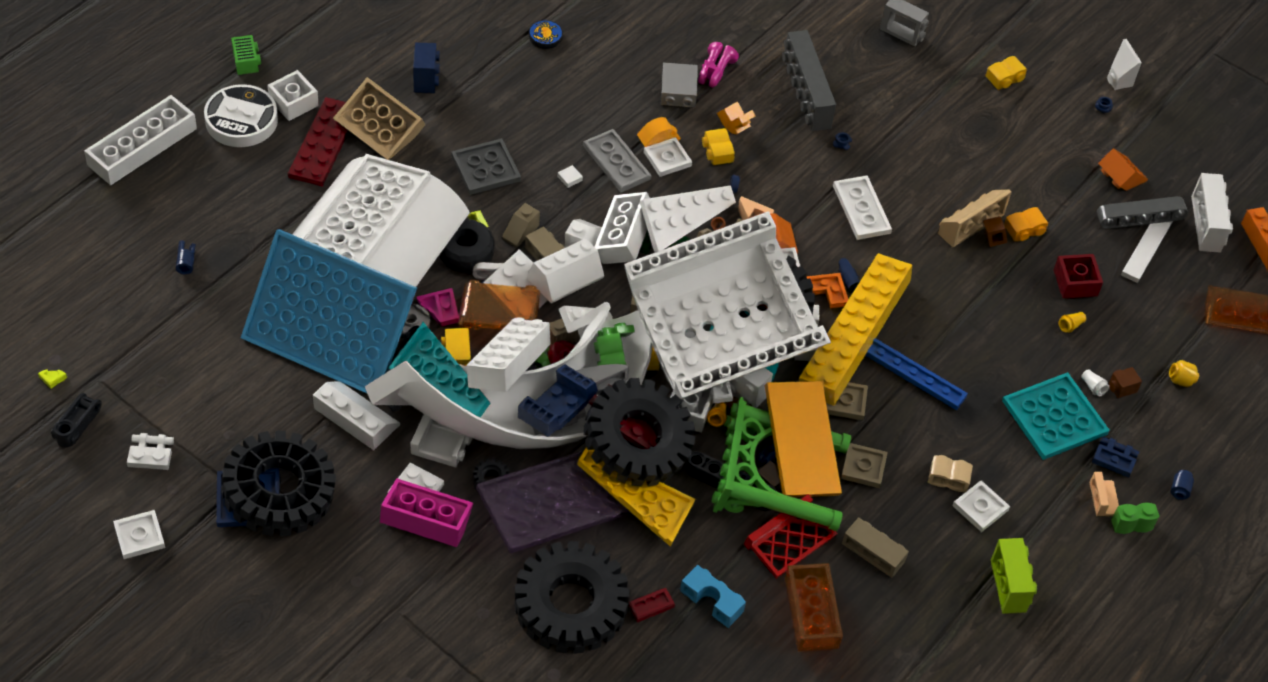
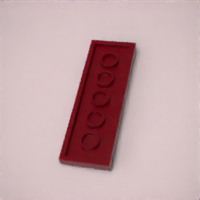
M325 97L288 171V178L323 187L349 133V130L333 119L346 102Z

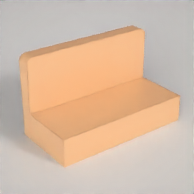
M1094 472L1090 480V488L1096 516H1113L1119 506L1114 481L1104 480L1102 472Z

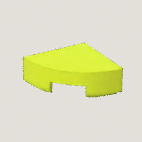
M480 210L471 212L468 215L470 220H476L489 227Z
M43 370L38 373L39 378L51 389L67 378L66 373L61 370Z

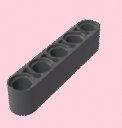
M1176 196L1102 205L1097 209V215L1101 227L1110 229L1179 221L1188 216V210L1184 199Z

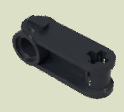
M85 393L78 395L51 430L52 438L56 439L59 446L66 448L76 443L99 413L102 401L89 398Z

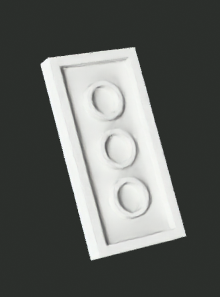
M868 176L834 181L833 188L857 240L891 234L892 228Z

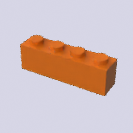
M1264 207L1249 209L1241 225L1268 271V214Z

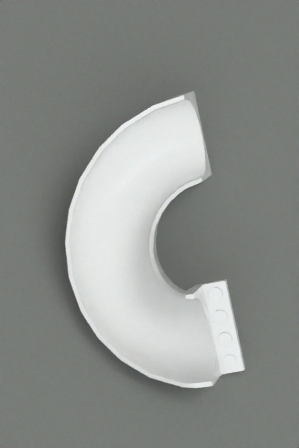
M604 302L596 308L563 306L559 308V312L568 333L578 330L581 338L578 344L564 359L539 369L525 371L506 392L480 389L491 403L481 417L472 414L447 398L427 382L407 361H404L366 385L365 389L372 405H412L437 423L459 434L485 443L516 449L550 448L576 442L588 436L584 435L586 417L578 419V422L573 425L556 430L549 437L543 433L535 435L533 427L517 417L518 405L527 396L536 400L557 382L556 370L564 364L575 371L598 366L597 361H600V355L595 353L594 342H597L598 330H602L604 327L612 328L617 323L634 325L635 332L627 337H621L626 365L629 367L628 380L629 378H639L640 385H642L651 359L653 345L638 310L613 319L609 312L611 307L608 302ZM460 365L467 374V366ZM589 404L585 407L586 415L591 407Z

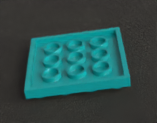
M1068 372L1006 395L1002 399L1008 411L1043 460L1106 436L1110 431Z

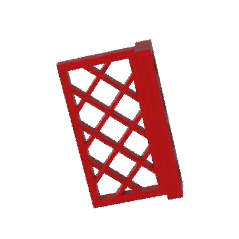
M809 494L800 499L810 503L813 501ZM780 513L750 534L745 540L744 545L748 550L752 549L777 579L833 539L838 533L828 529L827 526ZM790 524H801L800 532L789 531ZM804 525L814 526V535L803 533ZM818 527L825 528L829 535L827 537L817 536ZM777 533L786 535L785 543L775 542V535ZM789 535L800 537L799 546L789 544ZM803 538L813 539V547H804ZM761 544L771 545L770 554L763 553L759 546ZM774 546L785 548L784 556L773 555ZM788 548L799 550L798 557H788ZM773 559L784 561L783 568L778 571L773 566Z

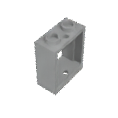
M889 0L884 8L880 30L916 46L919 41H923L926 35L924 30L929 23V20H927L929 12L904 0ZM898 14L916 23L915 31L894 21L895 15Z

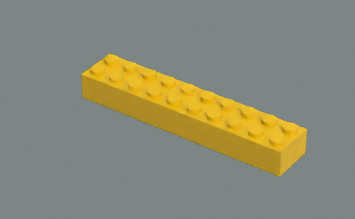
M878 253L828 331L827 335L831 343L819 347L802 372L799 382L822 381L826 403L834 406L868 349L871 347L873 340L879 334L910 283L912 264Z

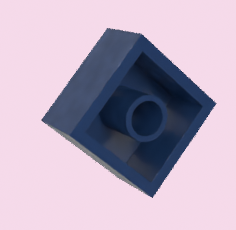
M415 42L413 64L415 93H435V86H439V76H436V74H440V63H437V61H440V51H436V43Z

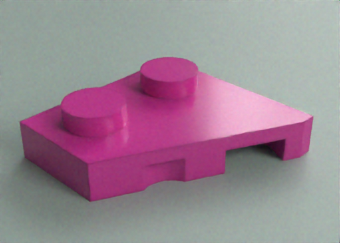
M452 288L417 296L418 303L441 326L460 322Z

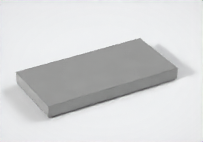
M614 129L583 141V147L620 192L651 180V174Z

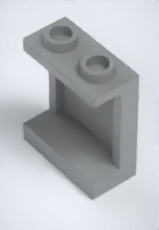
M663 63L661 105L695 107L698 65Z

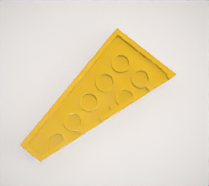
M586 447L577 465L671 547L696 499L662 482L648 487L645 481L640 487L632 486V479L628 478L626 483H622L616 480L618 474L616 471H613L610 476L602 470L605 463L602 461L596 464L591 457L595 450H587Z

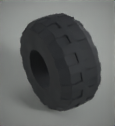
M465 219L440 253V259L447 267L456 272L472 273L475 264L480 262L490 263L492 260L494 237L490 229L476 220ZM462 245H470L471 247H462Z

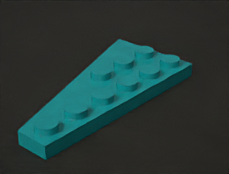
M422 322L389 366V369L392 370L399 364L407 361L427 382L447 398L478 417H481L491 404L480 389L468 387L466 372L424 322Z

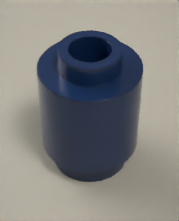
M1180 470L1175 474L1170 492L1176 499L1184 500L1190 497L1194 483L1193 474L1187 470Z

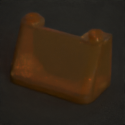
M469 280L468 283L464 284L458 322L459 328L470 329L474 326L475 330H478L479 327L502 330L514 318H523L530 321L538 319L540 290L533 285L517 287L485 284L477 280Z

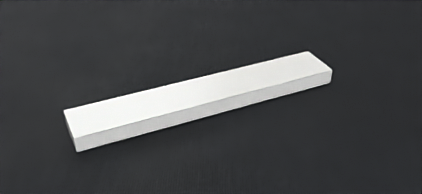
M1173 221L1149 225L1122 271L1121 276L1136 283L1139 282Z

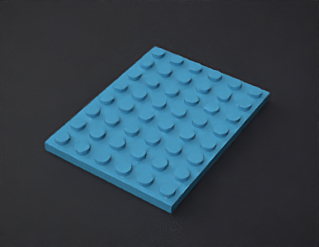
M278 229L275 232L241 338L367 393L365 386L389 371V366L391 365L417 287Z

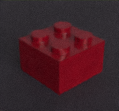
M1094 254L1058 256L1053 270L1062 298L1095 297L1099 295L1103 280Z

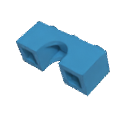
M699 565L681 582L680 592L695 603L706 596L714 598L717 603L714 605L712 616L727 628L744 612L746 601L738 593H734L724 582L718 581L707 569H703Z

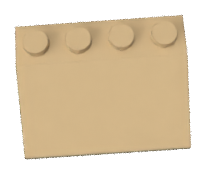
M368 77L333 117L335 121L387 160H390L410 143L425 126L421 117Z

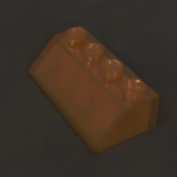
M1208 285L1205 300V323L1268 334V294Z

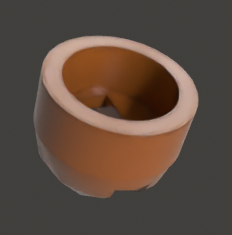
M722 217L713 218L711 221L712 230L716 231L726 227L725 220Z

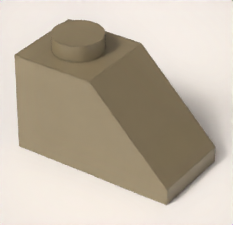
M524 203L513 214L502 239L517 248L525 240L526 235L539 227L540 211Z

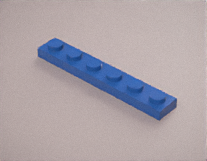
M876 338L865 355L955 410L967 398V392Z

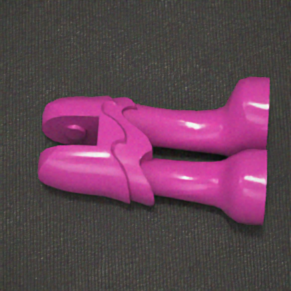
M713 42L709 45L708 60L704 61L698 77L700 84H704L707 79H710L709 87L714 88L723 77L726 65L737 62L739 58L738 52L729 45H726L724 49L721 42ZM721 56L720 61L716 66L714 63L716 62L717 58Z

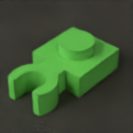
M617 323L612 328L604 327L602 330H598V337L614 333H620L621 337H627L635 332L634 325Z

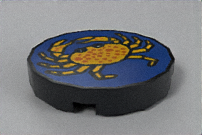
M537 21L529 28V39L531 43L537 44L539 48H554L562 41L563 30L561 26L553 21Z

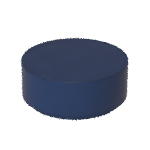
M732 175L729 186L731 185L733 193L736 194L739 188L740 177Z

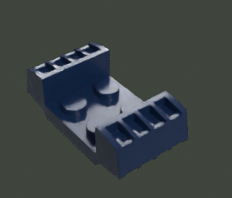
M566 364L556 370L557 382L538 399L534 400L527 396L518 405L517 417L547 437L556 430H561L587 406L589 400L598 392L594 381Z

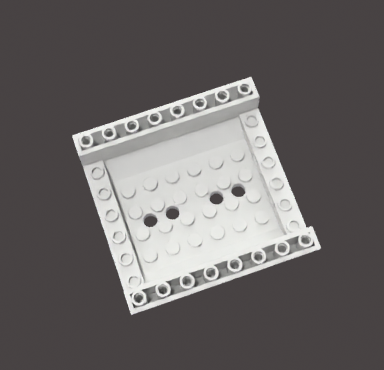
M366 154L364 157L356 158L347 164L292 235L416 287L470 212L460 197L449 186L431 175L429 171Z
M769 211L624 264L640 318L666 378L680 399L831 343L823 325L817 326L776 239V225ZM765 304L768 308L765 311H759L757 306ZM747 311L750 315L747 318H742L739 313ZM711 324L714 328L711 331H705L703 326ZM687 331H694L696 335L693 338H688L685 336V333Z

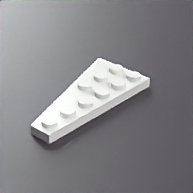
M731 185L641 200L640 206L654 253L665 249L736 203Z

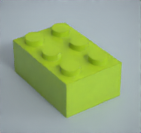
M1023 538L999 539L991 558L1002 614L1026 613L1029 605L1032 604L1034 594L1037 593L1036 582H1033L1032 579L1033 567L1028 562L1029 550L1025 546Z

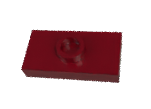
M663 588L628 602V607L638 623L675 608V603L667 589Z

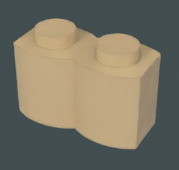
M935 455L931 462L928 483L938 487H948L958 492H967L973 465L964 460H952L944 455Z

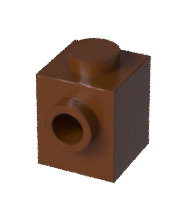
M1000 216L982 220L984 234L989 247L1008 243L1006 229Z
M1130 367L1124 370H1116L1108 384L1116 397L1121 398L1137 393L1142 380L1135 369Z

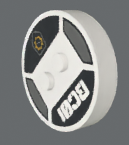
M252 85L225 87L214 93L204 108L205 124L208 133L216 141L227 146L248 147L259 144L272 135L278 123L277 106L273 97L265 90Z

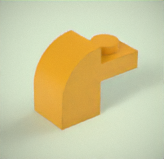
M738 102L717 113L723 126L732 134H738L751 127L750 119L755 117L753 110L744 114Z
M664 117L651 120L637 134L645 147L675 137L678 141L681 139L677 134V129Z

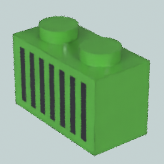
M253 36L231 38L237 74L259 72L258 65H261L260 54H256L259 50L257 42L253 41Z

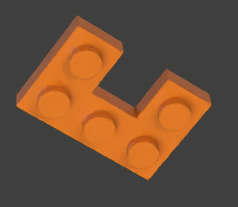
M840 273L807 276V279L810 278L813 284V293L815 295L826 294L830 308L845 306L849 299Z

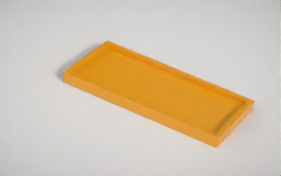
M822 381L766 383L764 386L782 494L790 497H804L807 494L810 497L839 496L842 490Z

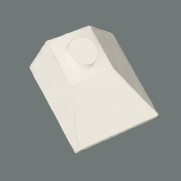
M1123 39L1107 76L1108 82L1114 90L1132 87L1142 63L1127 39Z
M581 219L573 220L565 232L564 247H568L585 238L595 247L602 227Z

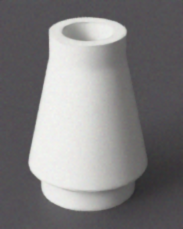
M1091 370L1083 372L1081 378L1086 382L1094 395L1102 396L1108 391L1109 385L1107 380L1096 375Z

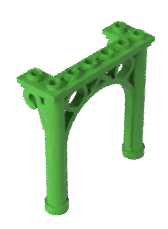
M739 397L737 403H733L730 411L731 415L726 416V422L724 423V426L727 427L725 444L728 445V448L724 451L723 460H725V464L722 465L720 472L723 479L720 480L718 492L714 491L711 500L714 503L713 512L722 511L724 507L729 512L738 513L743 511L744 505L762 506L824 525L830 530L837 531L842 520L841 511L781 494L770 488L760 477L755 465L754 455L758 443L766 437L773 435L769 412L746 405L747 401L743 400L744 397ZM831 431L834 450L845 454L850 445L851 435ZM741 438L748 444L740 445ZM739 456L743 460V462L737 465V460ZM739 471H746L751 479L743 480L739 476Z

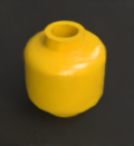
M1179 360L1173 363L1169 369V376L1174 384L1190 387L1199 379L1198 369L1195 364Z

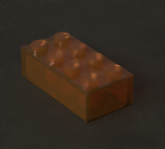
M829 563L788 566L785 581L798 651L839 649L843 634Z

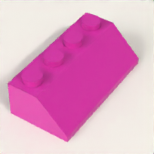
M396 478L381 505L380 523L457 547L464 535L473 503Z

